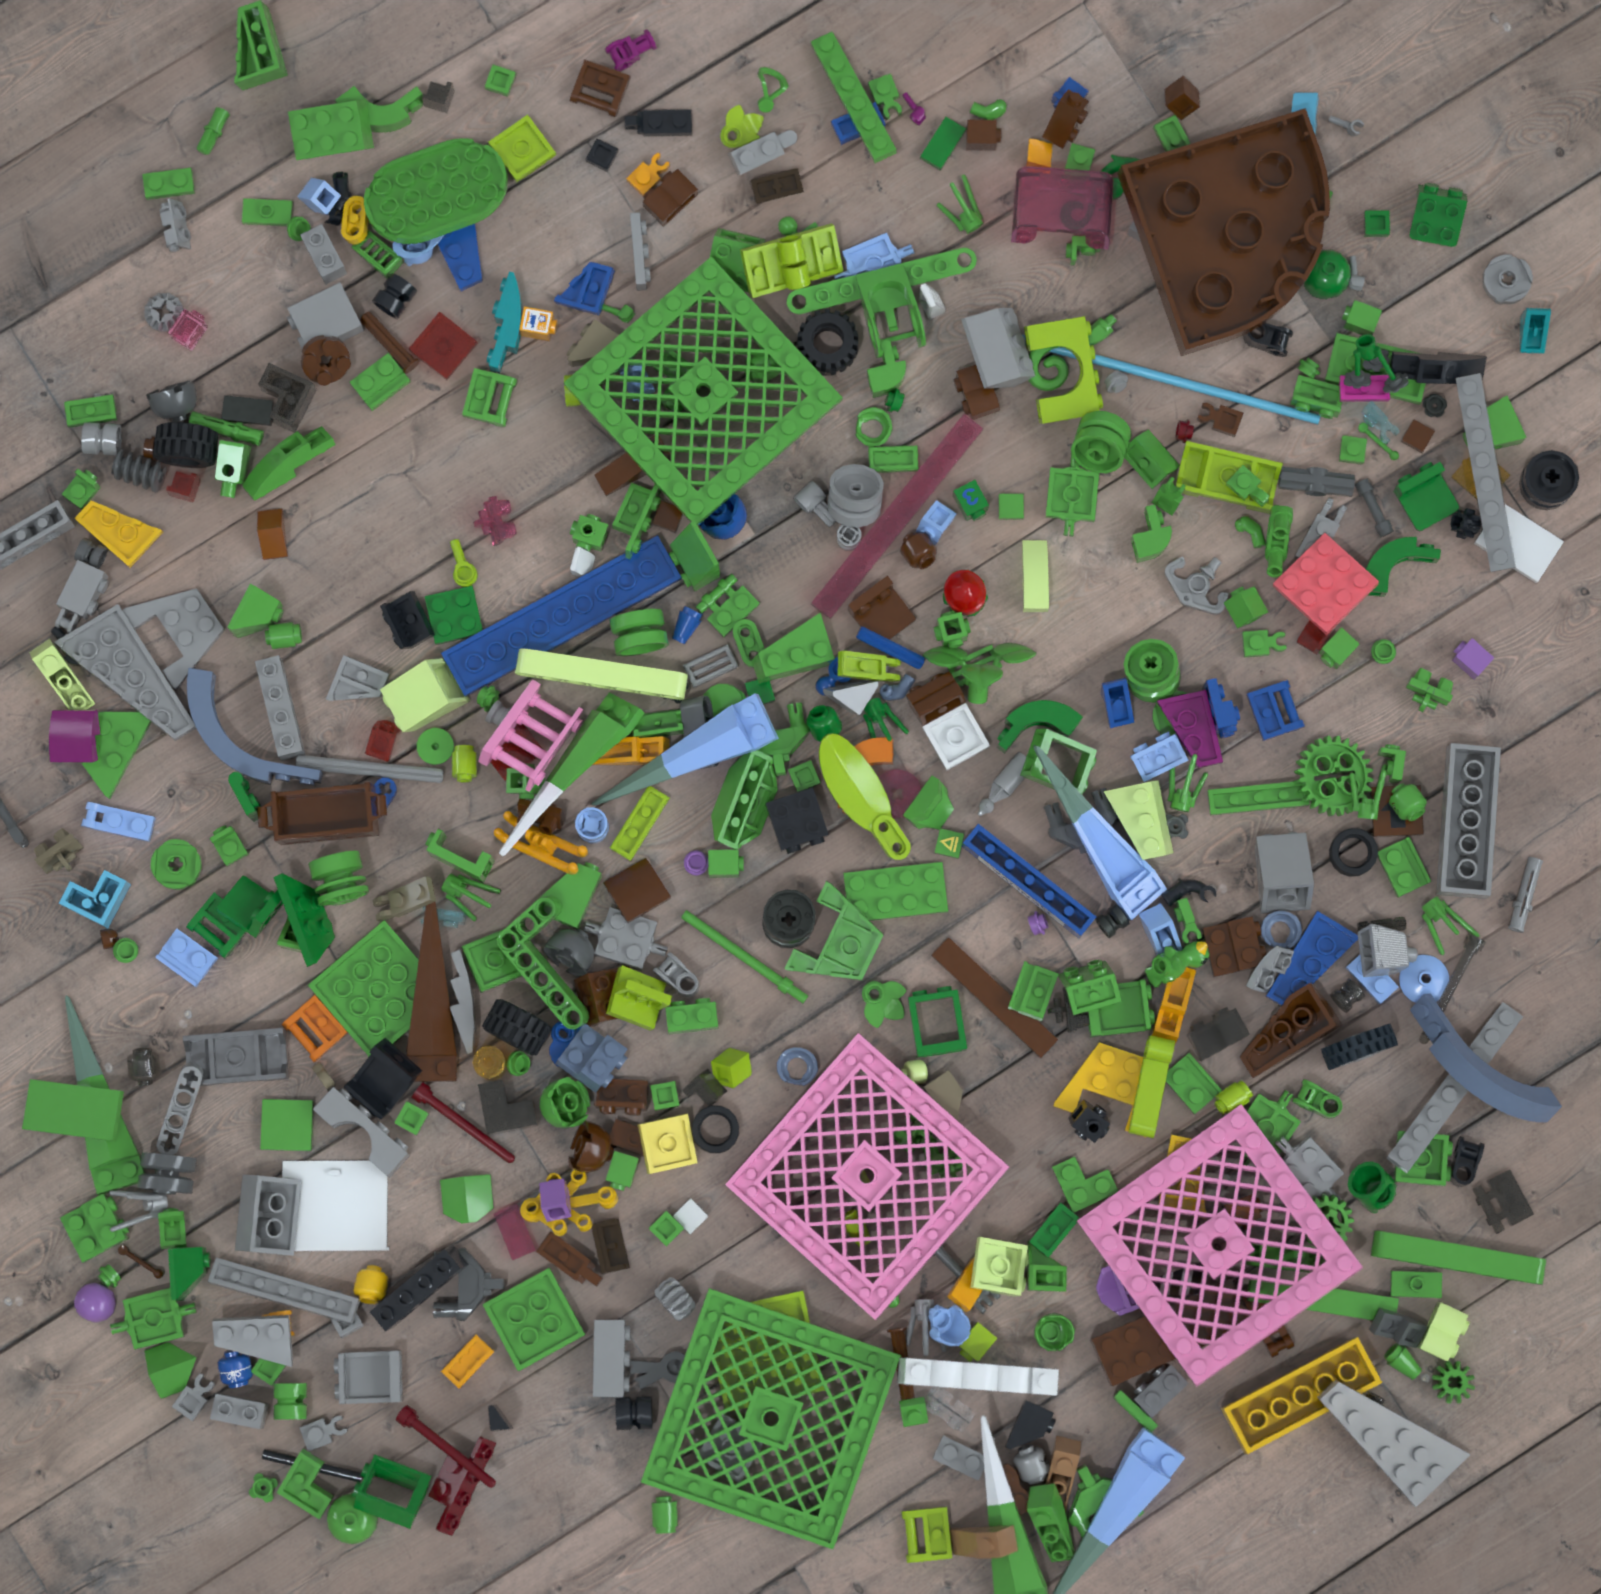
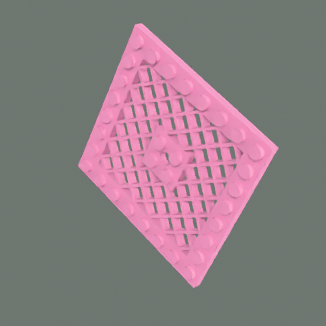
M858 1033L725 1185L873 1319L877 1320L1010 1167ZM860 1070L864 1071L867 1074L864 1076H856ZM868 1079L869 1093L856 1094L855 1080ZM873 1080L886 1092L873 1093ZM851 1083V1094L839 1095ZM887 1096L888 1110L875 1111L874 1097ZM869 1097L870 1111L857 1112L856 1098ZM892 1097L905 1109L892 1110ZM851 1098L852 1112L839 1113L838 1099ZM834 1101V1113L823 1114ZM906 1113V1127H893V1114ZM910 1113L924 1126H911ZM888 1114L889 1128H876L875 1115ZM870 1115L871 1129L858 1130L857 1116ZM852 1116L853 1130L840 1131L839 1117ZM835 1117L836 1131L823 1132L822 1118ZM817 1120L818 1132L806 1133ZM911 1130H925V1143L912 1144ZM929 1130L942 1142L930 1143ZM894 1131H907L908 1144L894 1145ZM889 1132L890 1146H877L876 1133ZM871 1133L872 1146L866 1140L859 1146L858 1134ZM854 1134V1148L841 1149V1135ZM836 1135L837 1149L824 1150L823 1136ZM818 1136L819 1150L806 1151L805 1137ZM801 1139V1151L789 1152ZM943 1146L944 1160L931 1161L930 1147ZM926 1147V1161L913 1162L912 1148ZM948 1147L961 1159L949 1160ZM895 1149H908L909 1162L895 1163ZM877 1150H890L891 1163ZM854 1152L842 1165V1153ZM837 1153L838 1167L825 1168L824 1154ZM819 1154L820 1168L807 1169L806 1155ZM801 1155L802 1169L789 1170V1156ZM784 1158L785 1170L773 1171ZM962 1163L963 1177L950 1178L949 1164ZM945 1164V1178L932 1179L931 1165ZM967 1164L973 1168L969 1175L967 1174ZM927 1165L928 1179L914 1180L913 1166ZM909 1166L910 1180L897 1181L903 1173L896 1167ZM864 1169H871L873 1171L874 1179L872 1182H862L860 1174ZM837 1171L832 1179L838 1185L826 1186L825 1172ZM820 1172L821 1186L808 1187L807 1173ZM802 1173L803 1187L790 1188V1174ZM785 1174L786 1188L773 1189L772 1175ZM766 1177L768 1182V1188L762 1183L766 1179ZM963 1181L951 1194L950 1182ZM946 1182V1196L933 1197L932 1183ZM928 1183L929 1197L915 1198V1184ZM910 1184L911 1198L898 1199L897 1185ZM892 1187L893 1199L881 1200ZM826 1189H839L840 1203H827ZM821 1190L822 1204L809 1205L808 1191ZM844 1190L857 1202H844ZM803 1191L804 1205L791 1206V1192ZM786 1192V1204L774 1193ZM946 1200L934 1214L933 1201ZM929 1201L930 1215L916 1216V1202ZM911 1202L912 1216L899 1217L898 1203ZM893 1203L894 1217L881 1218L880 1204ZM845 1206H858V1220H845ZM862 1206L868 1212L876 1206V1219H863ZM827 1207H840L841 1221H828ZM809 1208H822L823 1222L810 1223ZM793 1209H805V1221ZM929 1219L917 1233V1220ZM912 1220L913 1234L900 1235L899 1221ZM894 1221L895 1235L882 1236L881 1222ZM877 1222V1237H864L863 1223ZM859 1223L860 1238H846V1224ZM828 1225H841L842 1239H829ZM810 1226H823L824 1238ZM913 1238L901 1251L900 1239ZM895 1239L896 1254H883L882 1240ZM878 1240V1255H865L864 1241ZM860 1241L861 1256H847V1242ZM829 1243H842L843 1255ZM896 1257L884 1271L883 1258ZM879 1258V1273H866V1259ZM861 1259L862 1273L848 1260ZM879 1276L874 1283L867 1278Z
M1242 1105L1235 1108L1077 1220L1080 1227L1196 1387L1363 1269L1348 1246ZM1236 1141L1239 1146H1232L1231 1144ZM1227 1150L1241 1152L1239 1164L1225 1162ZM1223 1151L1221 1161L1210 1160ZM1245 1154L1255 1167L1243 1165ZM1202 1165L1201 1176L1190 1175L1191 1172ZM1207 1165L1220 1167L1219 1179L1205 1177ZM1224 1168L1238 1170L1236 1182L1223 1180ZM1242 1170L1256 1172L1254 1185L1240 1182ZM1260 1174L1270 1187L1258 1185ZM1186 1179L1200 1181L1198 1194L1184 1191ZM1182 1180L1180 1191L1169 1189ZM1204 1182L1218 1184L1216 1196L1202 1194ZM1222 1185L1235 1187L1234 1199L1220 1197ZM1239 1188L1253 1190L1251 1202L1238 1200ZM1257 1191L1271 1193L1269 1205L1255 1203ZM1161 1194L1160 1205L1148 1204ZM1166 1194L1179 1196L1177 1208L1164 1206ZM1275 1194L1285 1207L1273 1206ZM1183 1197L1197 1199L1195 1211L1181 1209ZM1201 1200L1215 1202L1213 1214L1199 1212ZM1219 1202L1232 1204L1231 1217L1225 1209L1217 1214ZM1237 1205L1250 1207L1249 1220L1235 1218ZM1145 1208L1158 1210L1157 1223L1143 1221ZM1254 1208L1268 1210L1267 1222L1253 1220ZM1141 1209L1139 1220L1128 1218ZM1163 1211L1176 1213L1174 1226L1161 1224ZM1272 1211L1286 1213L1284 1225L1270 1223ZM1181 1214L1194 1216L1192 1228L1179 1227ZM1290 1214L1300 1228L1288 1226ZM1198 1217L1209 1219L1197 1228ZM1125 1223L1138 1225L1136 1237L1123 1235ZM1236 1223L1248 1225L1246 1237ZM1120 1224L1119 1233L1117 1234L1114 1227ZM1142 1226L1156 1228L1154 1240L1140 1238ZM1252 1226L1265 1228L1264 1240L1250 1238ZM1160 1229L1173 1231L1172 1243L1158 1241ZM1269 1229L1283 1231L1282 1243L1268 1241ZM1287 1231L1301 1233L1300 1246L1286 1244ZM1178 1232L1190 1233L1183 1238L1188 1246L1176 1244ZM1305 1234L1315 1248L1303 1247ZM1216 1238H1222L1226 1241L1227 1246L1222 1251H1216L1212 1248V1242ZM1123 1241L1135 1243L1133 1254ZM1139 1243L1153 1245L1151 1258L1137 1256ZM1251 1244L1263 1245L1261 1258L1249 1256L1255 1252ZM1157 1246L1171 1248L1169 1261L1155 1259ZM1267 1246L1281 1248L1279 1261L1265 1258ZM1175 1249L1189 1251L1187 1264L1173 1262ZM1285 1249L1299 1251L1297 1263L1283 1261ZM1303 1252L1317 1254L1315 1266L1301 1264ZM1192 1253L1195 1254L1203 1266L1191 1265ZM1320 1255L1326 1261L1321 1266H1319ZM1138 1261L1150 1263L1148 1275ZM1242 1261L1240 1272L1228 1271ZM1246 1261L1260 1263L1258 1275L1244 1273ZM1154 1264L1168 1266L1166 1278L1152 1276ZM1264 1264L1278 1266L1276 1278L1262 1276ZM1172 1267L1186 1269L1184 1281L1170 1279ZM1282 1267L1296 1269L1294 1281L1280 1279ZM1300 1269L1312 1271L1298 1281ZM1190 1270L1203 1272L1202 1284L1188 1282ZM1207 1274L1213 1280L1221 1276L1220 1287L1206 1285ZM1225 1276L1239 1277L1237 1290L1224 1288ZM1243 1278L1257 1280L1255 1293L1241 1291ZM1261 1281L1275 1283L1273 1296L1259 1294ZM1153 1282L1165 1283L1163 1295ZM1169 1284L1183 1286L1181 1299L1167 1297ZM1279 1284L1291 1286L1278 1295ZM1187 1287L1201 1289L1199 1302L1185 1300ZM1205 1290L1219 1292L1217 1305L1203 1303ZM1223 1293L1237 1295L1235 1308L1221 1306ZM1241 1296L1255 1298L1253 1311L1239 1309ZM1258 1299L1270 1301L1257 1310ZM1168 1302L1180 1304L1178 1316ZM1184 1305L1198 1307L1196 1320L1182 1317ZM1202 1308L1216 1310L1214 1323L1200 1320ZM1220 1311L1234 1313L1232 1326L1218 1323ZM1238 1314L1249 1315L1248 1318L1236 1325ZM1183 1323L1195 1325L1193 1337ZM1199 1325L1213 1328L1211 1340L1197 1338ZM1217 1328L1229 1330L1227 1333H1225L1220 1338L1215 1340ZM1198 1344H1204L1208 1346L1202 1350Z

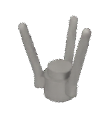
M111 1190L109 1192L110 1195L143 1200L144 1210L149 1211V1213L110 1228V1231L114 1232L151 1218H158V1213L167 1209V1195L154 1192Z
M914 1300L915 1307H911L906 1346L910 1345L917 1316V1321H922L923 1355L927 1356L929 1346V1309L934 1308L935 1300ZM940 1343L942 1352H946V1345Z

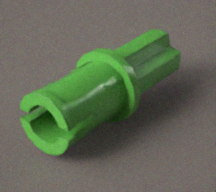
M216 107L208 125L204 126L205 132L197 146V151L201 154L209 155L217 138L222 136L221 131L230 116L226 110Z

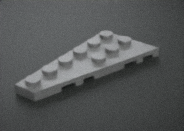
M118 604L54 642L58 648L173 740L176 741L196 729L193 720Z

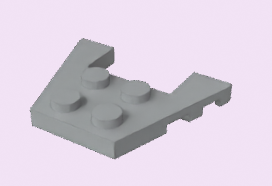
M197 588L122 610L135 630L157 616L183 654L182 658L162 670L175 690L180 688L182 682L188 676V668L195 669L196 664L203 655H206L225 631Z

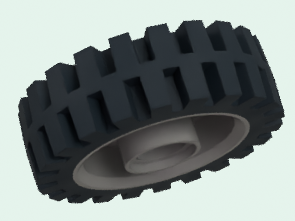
M1389 1023L1321 1049L1328 1070H1332L1397 1046L1398 1041Z

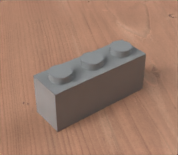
M594 1320L593 1397H625V1392H629L630 1377H625V1366H630V1351H625V1341H630V1325H626V1320Z

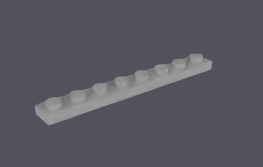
M1478 373L1456 378L1490 571L1496 572L1516 568L1482 376Z
M1502 1002L1469 1048L1485 1063L1489 1064L1523 1016ZM1449 1074L1386 1159L1405 1173H1408L1468 1090Z

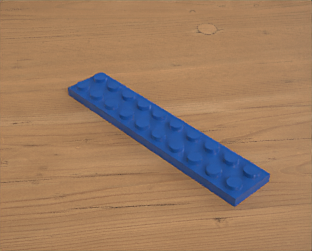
M657 535L642 543L638 553H633L631 559L625 558V553L447 649L441 655L463 695L467 697L515 671L519 649L550 652L682 580V577Z

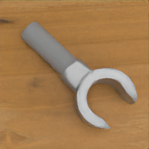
M1330 116L1329 119L1330 122L1346 128L1348 134L1353 137L1360 134V132L1353 129V125L1361 128L1364 126V123L1358 119L1352 122L1344 121L1334 116Z
M1351 256L1349 287L1361 291L1365 277L1357 275L1356 256Z

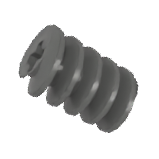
M121 448L114 459L111 474H114L116 480L123 478L125 483L133 481L134 486H140L142 483L143 489L147 490L151 487V490L156 493L163 485L167 466L162 470L161 462L157 461L153 467L151 466V458L142 463V455L133 460V452H129L124 457V449Z

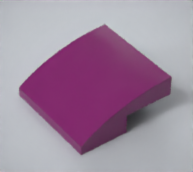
M52 710L49 727L50 762H95L98 760L95 736L100 734L98 710Z

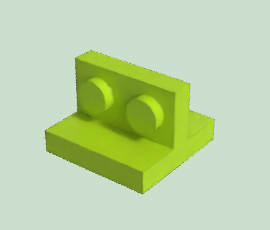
M620 966L617 970L606 1014L651 1031L655 1028L659 1010L670 1006L672 996L664 993L666 982L625 966Z

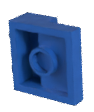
M1217 678L1206 680L1202 691L1206 690L1216 734L1220 735V738L1235 735L1237 721L1240 720L1238 707L1233 706L1232 700L1222 702V699L1225 698L1222 684H1218Z

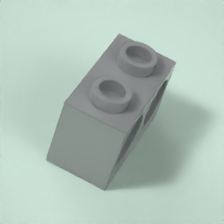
M322 224L300 235L325 285L347 274Z
M215 1394L210 1419L264 1429L269 1404L225 1394Z

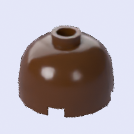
M584 1121L585 1125L581 1124L578 1127L572 1140L570 1149H574V1156H569L568 1163L569 1167L573 1170L590 1173L602 1168L606 1161L610 1162L614 1148L611 1147L610 1136L603 1127L589 1121Z

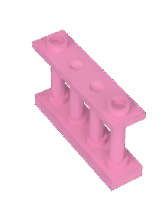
M533 679L485 744L478 761L488 766L492 759L495 761L498 759L529 777L525 789L528 792L531 791L534 785L539 786L546 775L544 771L572 731L577 733L583 723V720L580 719L583 712L582 708L579 707L573 716L556 708L540 698L541 695L538 692L541 684ZM530 706L532 708L537 707L566 724V726L558 734L528 716L526 711ZM516 725H526L554 742L548 752L515 733L516 730L514 728ZM505 741L507 743L512 742L541 759V762L536 769H533L503 751V747H501Z

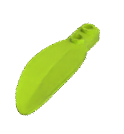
M833 733L826 735L820 743L819 763L824 781L831 795L850 819L873 834L889 858L893 860L906 858L911 850L910 842L892 818L889 799L876 773L861 753L848 740ZM882 822L886 826L883 832L879 830V825ZM895 843L899 844V850L897 852L893 850V845Z

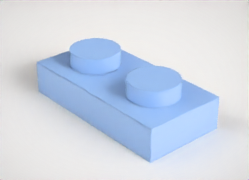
M1360 955L1346 967L1350 974L1379 1005L1399 988L1388 975L1363 977Z

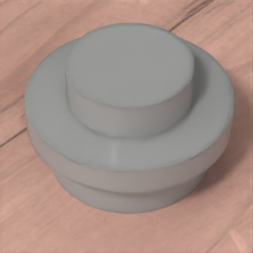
M1120 371L1111 373L1104 381L1106 390L1109 393L1121 392L1127 386L1128 377Z

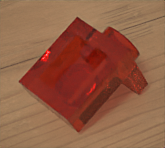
M377 721L372 727L365 754L388 762L401 729L391 721Z

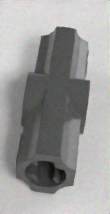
M1282 467L1278 480V489L1303 491L1310 496H1326V494L1352 497L1355 487V475L1329 472V470L1320 467H1309L1307 469Z

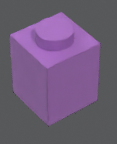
M1472 638L1468 643L1462 641L1453 651L1457 655L1452 661L1475 680L1494 657Z
M564 1178L539 1183L541 1209L546 1221L572 1217L570 1192Z

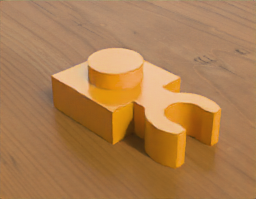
M660 153L653 155L649 166L643 161L626 178L627 182L642 196L661 181L657 174L666 172L670 167L668 161L662 166L656 164L661 158Z

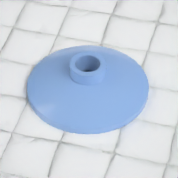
M1418 955L1415 962H1409V967L1400 972V988L1404 995L1414 1003L1423 994H1431L1437 1002L1448 990V970L1439 959L1430 955ZM1423 974H1427L1430 977L1429 983L1422 982L1421 977Z

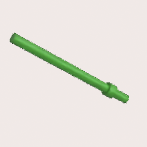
M686 910L681 918L773 982L782 993L790 994L802 1004L809 997L794 986V982L789 978L781 977Z

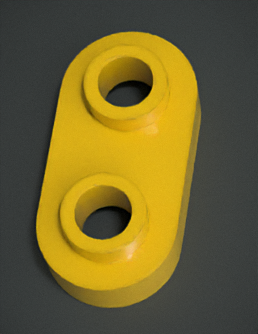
M361 196L350 197L345 202L343 208L341 234L348 243L355 245L364 241L368 232L369 220L364 208V198Z

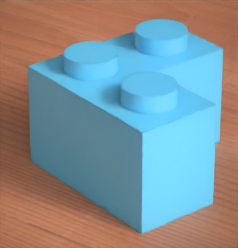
M104 870L93 892L70 881L59 904L109 928L131 884Z

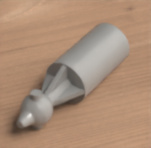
M1018 752L995 778L989 798L983 799L979 804V816L992 812L994 803L1009 797L1025 779V777L1020 776L1026 760L1024 754Z

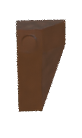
M1308 983L1288 996L1281 1008L1271 1017L1269 1023L1255 1037L1240 1058L1252 1078H1255L1342 1026V1023L1328 1001L1312 983Z

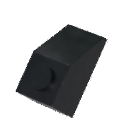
M1025 1400L1005 1447L1013 1449L1044 1437L1046 1432L1051 1433L1056 1419L1052 1418L1054 1413Z

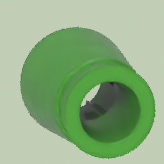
M1395 1343L1384 1355L1389 1366L1411 1380L1415 1379L1422 1371V1368L1419 1367L1404 1345L1401 1346Z

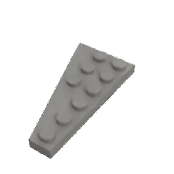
M1337 1380L1331 1383L1317 1397L1415 1507L1471 1455Z

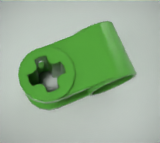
M1302 1080L1303 1086L1297 1098H1293L1292 1102L1326 1119L1337 1117L1343 1107L1340 1098L1311 1081ZM1308 1091H1310V1094H1309L1307 1100H1305V1097H1306ZM1331 1100L1335 1102L1337 1106L1335 1113H1327L1323 1106L1325 1101Z

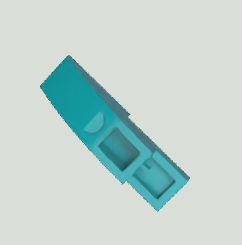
M510 271L508 277L502 279L500 301L496 300L493 306L492 314L495 315V321L502 326H497L494 335V340H497L495 348H490L486 360L489 363L490 371L498 374L501 372L507 351L517 354L521 338L519 329L522 319V301L515 274Z

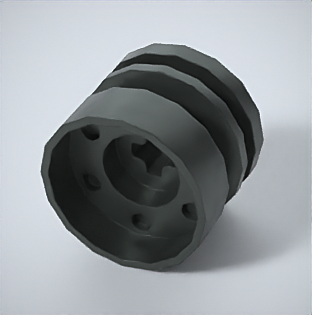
M786 889L775 893L769 898L764 907L762 927L765 936L771 943L780 948L791 949L801 946L809 939L814 928L816 916L814 905L805 894L797 890ZM786 916H790V920H795L791 926H787V923L783 922Z

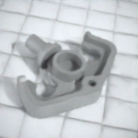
M1183 556L1167 565L1165 577L1183 606L1212 615H1218L1223 611L1225 607L1224 602L1227 601L1229 593L1221 592L1217 596L1218 603L1216 605H1211L1205 597L1210 588L1209 578L1211 580L1215 579V571L1222 564L1220 560L1214 557L1207 566L1199 568L1202 573H1193L1186 580L1174 575V571L1177 568L1182 569L1185 565Z

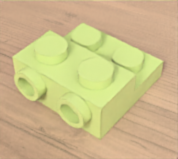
M977 1237L970 1288L1013 1297L1021 1296L1026 1287L1024 1271L1025 1267L1028 1266V1245Z

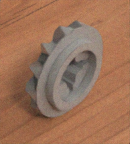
M157 293L154 297L149 298L148 303L144 306V317L147 323L157 331H170L176 328L182 321L184 314L183 306L180 300L170 293ZM166 303V308L171 313L165 314L161 320L160 313L156 310L162 309Z

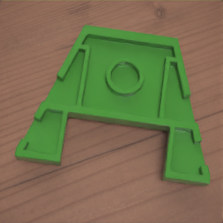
M826 881L816 902L840 913L818 959L794 948L784 969L787 971L862 980L884 934L835 886Z

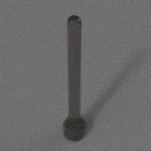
M1467 934L1463 942L1465 944L1463 947L1465 951L1437 1003L1443 1013L1474 954L1477 955L1478 951L1481 952L1486 943L1475 935ZM1423 1030L1419 1041L1421 1044H1427L1430 1039Z

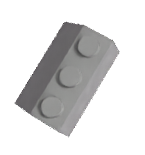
M996 308L961 320L984 388L1015 387L1035 377L1033 363L1029 358L1025 339L1021 334L1018 319L1013 308Z
M259 1175L242 1176L235 1243L236 1251L294 1256L302 1180Z

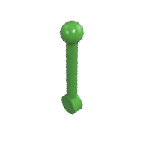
M1361 423L1358 426V431L1366 433L1389 454L1391 460L1399 458V453L1392 451L1368 429L1366 423Z

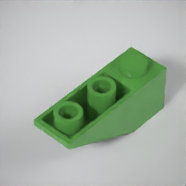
M1055 1484L1030 1487L1027 1511L1051 1562L1071 1560L1075 1554L1063 1501Z

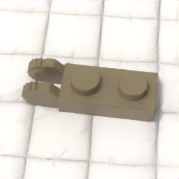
M425 876L388 892V895H382L373 899V906L375 907L390 904L389 910H383L375 915L376 920L381 922L394 917H401L435 902L432 879Z

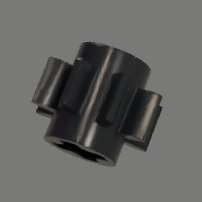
M1466 508L1465 511L1458 509L1450 521L1451 531L1457 532L1456 537L1466 539L1467 537L1474 538V535L1481 528V517L1475 515V510Z

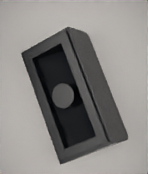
M489 1405L490 1430L513 1429L497 1405Z

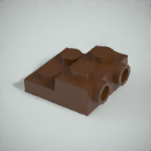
M1253 916L1202 928L1204 940L1208 945L1210 953L1209 962L1213 978L1254 969L1267 955L1265 946H1259L1257 936H1261V928L1258 921H1253Z

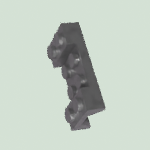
M284 1028L183 1036L186 1064L191 1062L197 1063L203 1069V1078L200 1086L289 1079L286 1030ZM194 1070L186 1073L188 1075L186 1086L190 1087L193 1078L197 1077Z

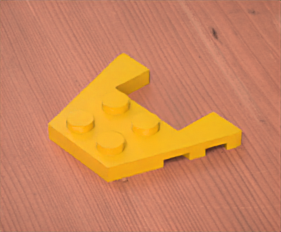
M1099 1042L1054 1102L1053 1107L1072 1113L1077 1108L1082 1090L1084 1089L1131 1105L1132 1108L1124 1130L1129 1132L1143 1057Z

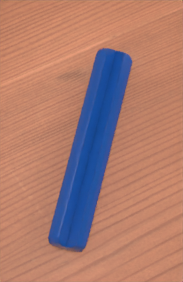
M861 627L857 632V639L916 669H921L924 664L925 658L865 627Z

